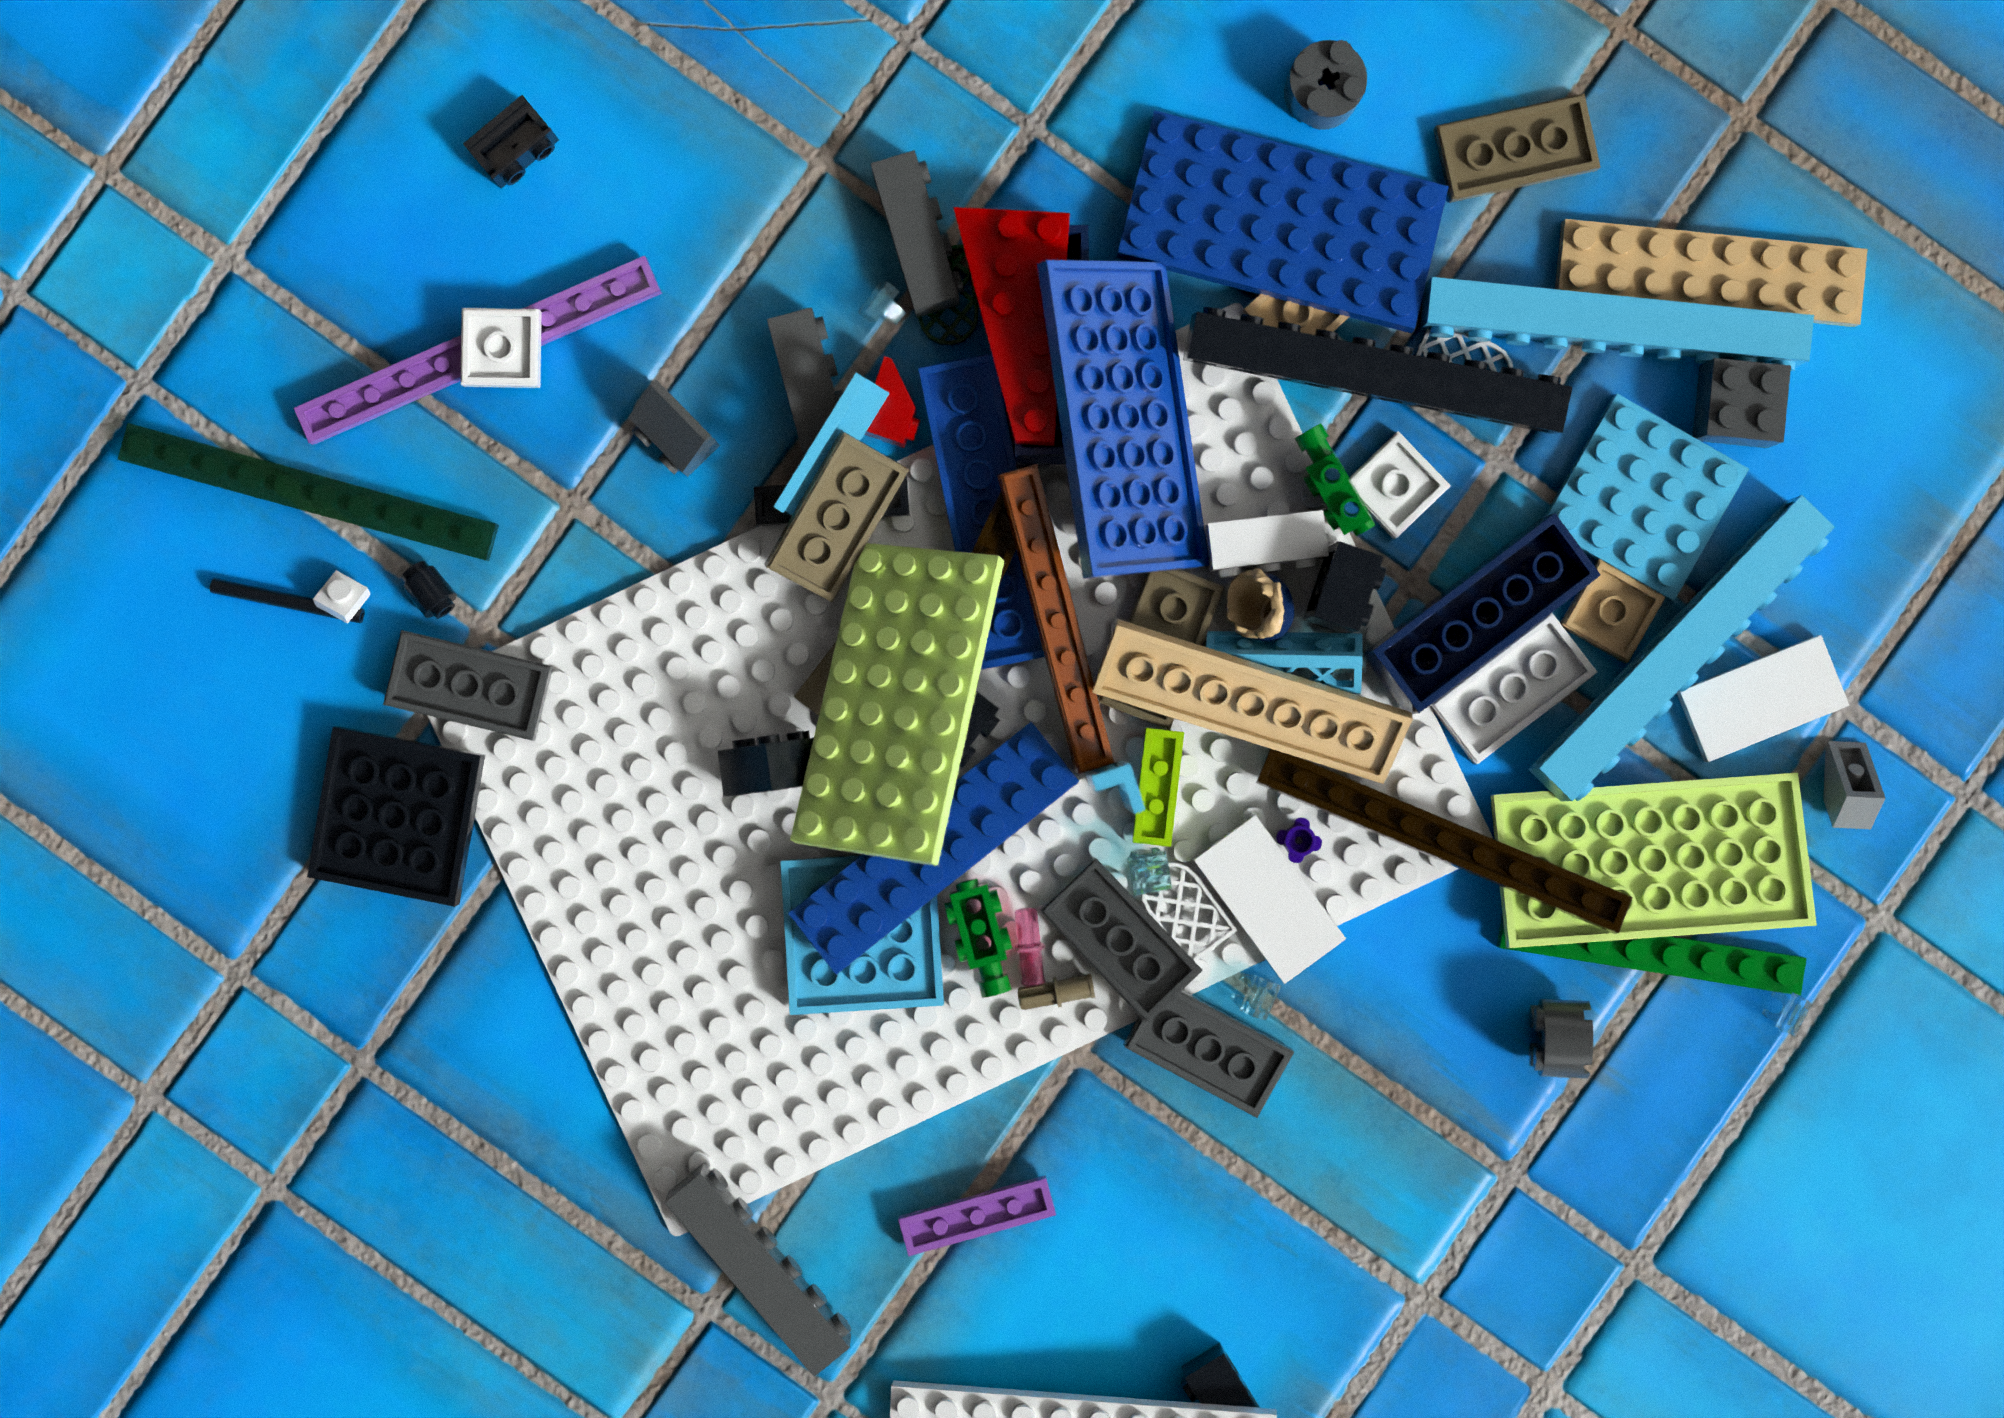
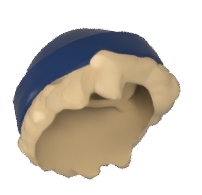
M1255 568L1254 570L1241 572L1230 582L1226 597L1228 601L1226 617L1228 621L1234 623L1237 634L1259 641H1273L1287 633L1294 619V602L1288 587L1280 578L1269 573H1263L1260 568Z

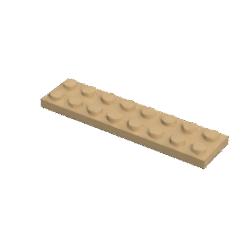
M1564 219L1561 222L1555 289L1814 315L1813 323L1856 327L1861 324L1868 249Z
M1117 619L1092 689V693L1382 784H1384L1413 720L1412 713L1119 619Z

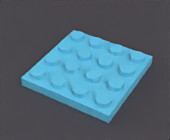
M1617 393L1612 396L1544 517L1556 513L1585 554L1595 560L1600 559L1662 594L1665 596V600L1671 602L1675 601L1749 468Z
M861 855L781 860L790 1015L944 1006L938 895L836 975L788 913Z

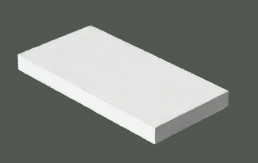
M1551 613L1431 704V707L1473 764L1477 765L1598 672L1554 614Z
M1816 635L1696 683L1683 692L1680 690L1677 692L1704 762L1713 761L1850 706L1822 635Z
M1255 814L1193 859L1284 984L1346 940V937Z

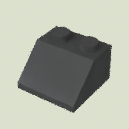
M657 380L650 384L629 416L636 424L632 432L647 447L654 443L663 452L658 459L674 475L680 470L688 477L720 446Z

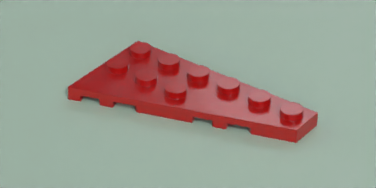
M953 207L1015 443L1055 446L1057 398L1037 264L1045 260H1067L1070 213Z

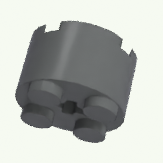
M1323 40L1307 46L1294 60L1285 83L1284 98L1291 115L1299 122L1302 121L1312 126V128L1319 130L1335 128L1344 123L1355 111L1366 90L1367 72L1364 62L1347 41ZM1324 81L1325 84H1330L1332 87L1331 90H1329L1326 85L1320 86L1319 82Z
M1540 999L1538 1005H1530L1529 1024L1530 1028H1534L1536 1032V1043L1529 1044V1065L1534 1067V1071H1538L1540 1077L1586 1079L1590 1077V1072L1584 1068V1065H1592L1593 1020H1585L1584 1010H1591L1589 1001Z

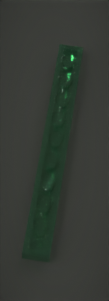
M127 423L117 459L485 561L490 560L499 528L498 524L130 423Z

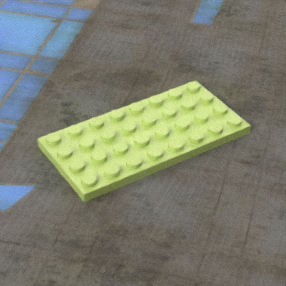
M866 544L853 567L790 841L797 844L938 866L1004 560L999 555Z
M1798 773L1593 787L1579 801L1575 799L1573 801H1560L1550 791L1490 796L1495 840L1633 897L1619 933L1614 934L1500 886L1506 948L1817 926Z

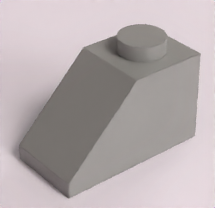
M1827 742L1823 800L1833 828L1871 829L1885 801V795L1866 743Z

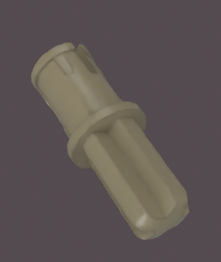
M1091 973L1062 980L1052 977L1053 981L1020 987L1017 991L1019 1005L1023 1010L1057 1004L1059 1008L1062 1007L1061 1003L1095 998Z

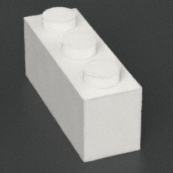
M1323 510L1214 522L1204 526L1210 564L1209 572L1219 571L1220 578L1237 576L1242 572V568L1250 567L1260 568L1263 573L1281 571L1280 564L1295 562L1296 569L1318 567L1319 559L1329 556Z

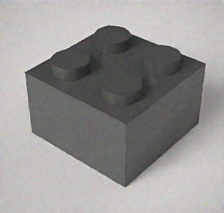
M1713 358L1700 365L1693 437L1702 442L1769 448L1783 443L1791 366Z

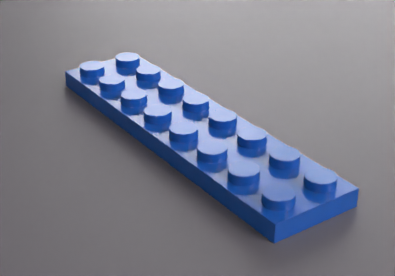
M992 353L918 368L956 552H972L1001 491L997 475L1017 469L1000 382ZM1017 549L998 588L981 670L1045 657Z
M1031 721L956 780L938 866L862 854L788 914L837 975L1078 784L1079 780Z

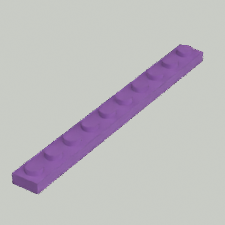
M644 255L522 309H539L542 312V346L658 296L662 292ZM461 335L294 407L308 443L312 445L460 382Z

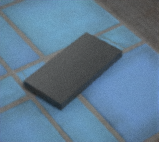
M401 630L383 705L535 741L553 666Z
M1097 858L1041 910L1047 919L1147 1024L1203 971Z
M1184 990L1170 1001L1148 1024L1139 1016L1123 1044L1130 1051L1258 1118L1294 1054L1292 1048Z

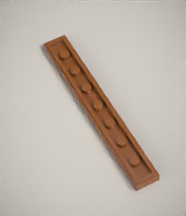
M1035 464L998 474L997 477L1074 770L1080 774L1112 764L1114 760L1097 694L1092 693L1094 682L1038 466Z

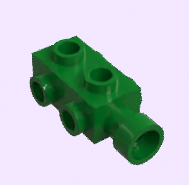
M1322 423L1294 438L1301 451L1306 450L1313 462L1306 467L1309 475L1304 477V481L1314 497L1321 494L1328 506L1327 509L1323 510L1324 516L1334 531L1340 528L1344 535L1352 531L1356 537L1374 527L1375 523L1336 453L1326 440L1329 435ZM1335 468L1339 471L1340 477L1336 480H1330L1326 476V470ZM1355 502L1358 504L1359 510L1355 513H1350L1345 509V504Z
M978 878L955 884L957 891L950 892L949 894L951 902L944 903L950 926L958 924L961 939L954 941L960 963L968 961L970 970L978 968L981 978L978 985L982 998L1008 992L1011 990L1008 974H1003L1000 961L1007 960L1006 950L1013 948L1007 926L999 928L996 913L1002 912L997 889L989 891L987 882L979 884ZM970 899H977L981 903V908L978 912L972 913L967 910L966 903ZM980 936H987L991 940V945L988 949L978 948L976 941Z

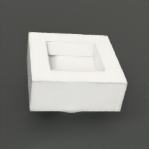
M336 570L313 598V601L318 608L348 624L369 598L370 592L366 586Z

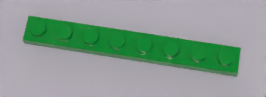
M1503 915L1501 916L1497 947L1502 949L1801 996L1807 960V958L1674 936L1506 948Z

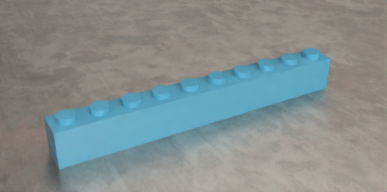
M1431 277L1426 282L1423 293L1420 330L1429 329L1431 330L1430 335L1438 338H1451L1454 332L1469 333L1468 339L1478 342L1491 341L1492 337L1506 338L1507 344L1519 346L1529 345L1530 341L1544 342V347L1549 349H1566L1567 345L1582 346L1583 352L1603 353L1605 348L1620 350V355L1627 357L1643 356V352L1658 353V359L1667 361L1681 360V356L1696 357L1695 362L1703 364L1713 358L1790 365L1792 372L1795 371V367L1810 361L1814 315Z
M1803 495L1786 500L1528 770L1560 801H1573L1574 799L1579 801L1584 798L1594 787L1591 781L1600 772L1605 774L1618 763L1620 757L1617 754L1626 745L1632 746L1646 733L1644 726L1653 717L1658 719L1670 709L1673 704L1670 699L1679 690L1683 692L1695 683L1699 677L1696 672L1704 663L1709 665L1720 657L1725 650L1722 645L1730 636L1733 638L1737 637L1750 625L1751 621L1748 619L1756 609L1759 611L1764 609L1776 598L1777 594L1774 590L1782 582L1786 584L1793 580L1802 571L1803 567L1800 563L1808 555L1811 557L1816 555L1827 545L1829 541L1825 537L1835 527Z

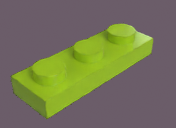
M1145 728L1138 785L1145 811L1135 814L1133 843L1171 847L1184 732Z

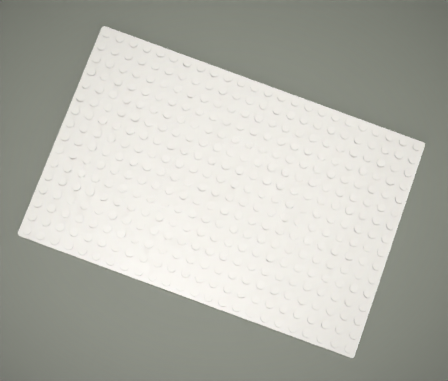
M1239 303L1231 304L1222 309L1226 311L1225 317L1240 320L1241 314H1244L1242 312L1244 308ZM1190 324L1176 330L1204 526L1214 522L1327 509L1328 506L1321 494L1314 497L1304 481V477L1309 475L1306 467L1313 462L1306 450L1302 452L1294 439L1301 435L1302 431L1278 380L1183 361ZM1005 410L1015 457V439L1007 410ZM931 445L897 461L909 469L906 476L910 516L881 518L867 543L955 551L934 445ZM1066 464L1037 465L1094 682L1117 619L1129 622L1147 573L1083 579ZM1016 465L1017 469L1030 466V465ZM1324 516L1328 547L1338 541L1355 546L1350 533L1344 535L1340 528L1334 531ZM787 524L758 526L492 651L553 666L535 741L428 716L443 747L485 755L475 818L668 1230L673 1236H680L689 1231L665 1204L668 1192L703 1163L710 1170L715 1168L724 1176L728 1183L726 1189L735 1199L740 1197L748 1204L1135 1022L1139 1015L1041 912L1095 858L1145 910L1141 888L1145 877L1154 867L1163 863L1173 862L1189 867L1202 879V883L1238 930L1217 945L1214 950L1209 951L1196 961L1203 971L1183 989L1191 995L1266 960L1193 861L1196 856L1254 814L1276 843L1277 832L1281 829L1287 830L1294 825V821L1297 818H1306L1310 822L1309 828L1314 832L1315 836L1321 838L1322 846L1318 851H1312L1304 856L1302 862H1291V864L1337 926L1459 869L1257 784V778L1270 748L1178 719H1174L1170 731L1184 732L1171 847L1133 843L1135 814L1124 808L1118 786L1096 792L1089 787L1085 772L1078 774L1074 770L1045 657L980 670L976 691L999 708L995 716L1000 719V722L987 738L979 734L971 744L976 749V752L962 769L959 767L957 780L1032 721L1076 776L1079 783L938 894L944 1006L790 1015L780 861L862 854L797 844L790 841L802 787L724 797L717 751L733 749L732 741L755 738L756 742V737L779 734L780 742L787 741V733L809 731L810 738H814L819 716L797 700L794 695L837 640L853 568L834 601L830 602L768 569L764 565ZM1319 559L1318 567L1296 569V564L1293 562L1280 564L1281 571L1269 572V574L1277 576L1286 584L1293 598L1294 619L1287 632L1341 633L1303 620L1323 559ZM1209 566L1180 569L1225 586L1208 631H1236L1234 623L1228 621L1226 617L1228 610L1226 607L1230 582L1236 576L1220 578L1219 571L1209 572ZM1257 567L1242 568V572L1254 570ZM1373 589L1369 603L1373 604L1374 607L1368 625L1366 627L1361 626L1359 631L1353 632L1363 633L1362 653L1395 629L1376 589ZM1207 634L1202 645L1206 647ZM1362 655L1361 694L1356 695L1402 709ZM1297 668L1291 674L1309 679L1315 673L1309 668ZM1337 668L1330 675L1336 680H1354V669ZM1099 703L1114 763L1118 761L1130 763L1138 786L1145 728L1168 729ZM1431 705L1419 714H1412L1413 720L1384 784L1308 761L1493 839ZM1297 837L1295 842L1301 844L1302 838ZM1277 843V845L1288 858V852L1285 849V847ZM1167 867L1166 879L1179 881L1181 868ZM1162 869L1156 871L1152 877L1161 878ZM1186 871L1184 881L1197 883L1194 877ZM978 878L979 884L987 882L989 891L997 889L1002 907V912L996 913L999 928L1007 926L1013 948L1006 950L1007 960L1000 961L1003 974H1008L1011 990L986 998H982L978 982L981 981L978 968L970 970L968 961L962 963L959 961L954 941L961 939L958 924L950 926L944 903L951 902L950 892L957 891L955 884ZM1148 881L1146 895L1158 896L1160 882ZM1165 883L1163 897L1177 899L1179 885ZM1183 886L1181 900L1195 902L1197 888ZM1202 890L1200 903L1213 905ZM970 899L966 903V908L968 911L975 913L980 910L981 903L977 899ZM1147 900L1150 909L1155 914L1157 901ZM1162 902L1160 916L1174 918L1176 904ZM1181 905L1179 919L1193 921L1195 907ZM1199 908L1197 922L1211 924L1213 910ZM1218 911L1216 925L1229 926ZM1160 921L1171 936L1173 923ZM1178 924L1176 938L1190 940L1192 926ZM1196 927L1195 941L1208 942L1210 928ZM1215 929L1214 941L1228 931ZM980 936L976 944L978 948L985 950L990 947L991 940L987 936ZM1178 943L1188 954L1189 944ZM1194 945L1192 958L1206 947ZM1091 973L1095 998L1061 1003L1062 1007L1059 1008L1057 1004L1023 1010L1019 1005L1017 991L1020 987L1053 981L1052 977L1062 980Z

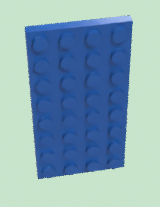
M1154 110L1117 258L1132 262H1160L1166 266L1167 271L1256 294H1265L1272 298L1291 301L1295 304L1310 306L1322 311L1412 333L1416 327L1449 186Z
M1045 260L1038 263L1037 268L1083 579L1210 566L1166 266L1160 262Z

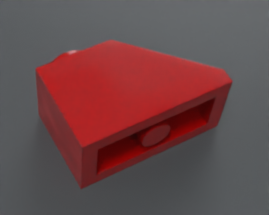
M884 356L875 384L890 394L864 435L905 448L907 440L914 442L921 420L915 418L917 414L916 408L892 358Z

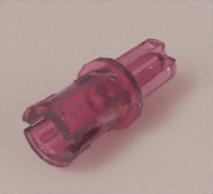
M1020 908L1015 911L1018 945L1014 947L1015 951L1019 952L1021 985H1040L1045 983L1046 980L1041 951L1045 948V944L1040 942L1038 913L1036 908Z

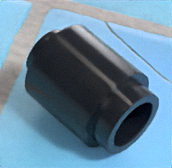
M420 561L412 565L400 577V580L404 583L403 590L426 618L435 616L436 619H440L454 609L455 604L453 601L456 599L457 594L434 566H429L426 561Z

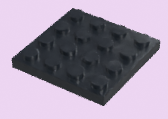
M341 726L332 727L307 877L453 907L459 905L485 755Z

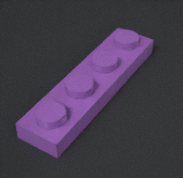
M1044 1175L899 1216L898 1220L908 1256L1056 1216V1211L1047 1178Z

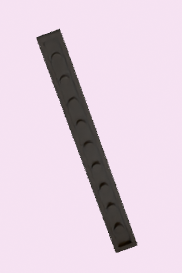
M1269 749L1256 781L1261 786L1614 934L1619 933L1633 898L1299 757Z

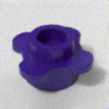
M1302 817L1297 818L1294 821V825L1287 830L1281 829L1276 834L1277 843L1285 847L1288 852V859L1293 863L1302 862L1304 856L1312 851H1318L1322 846L1321 838L1315 836L1314 832L1309 828L1310 822ZM1297 837L1302 838L1301 844L1295 842Z

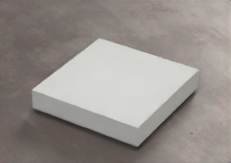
M462 308L460 385L463 387L540 388L542 312L539 309Z
M1399 431L1349 477L1371 516L1393 539L1401 535L1451 486Z

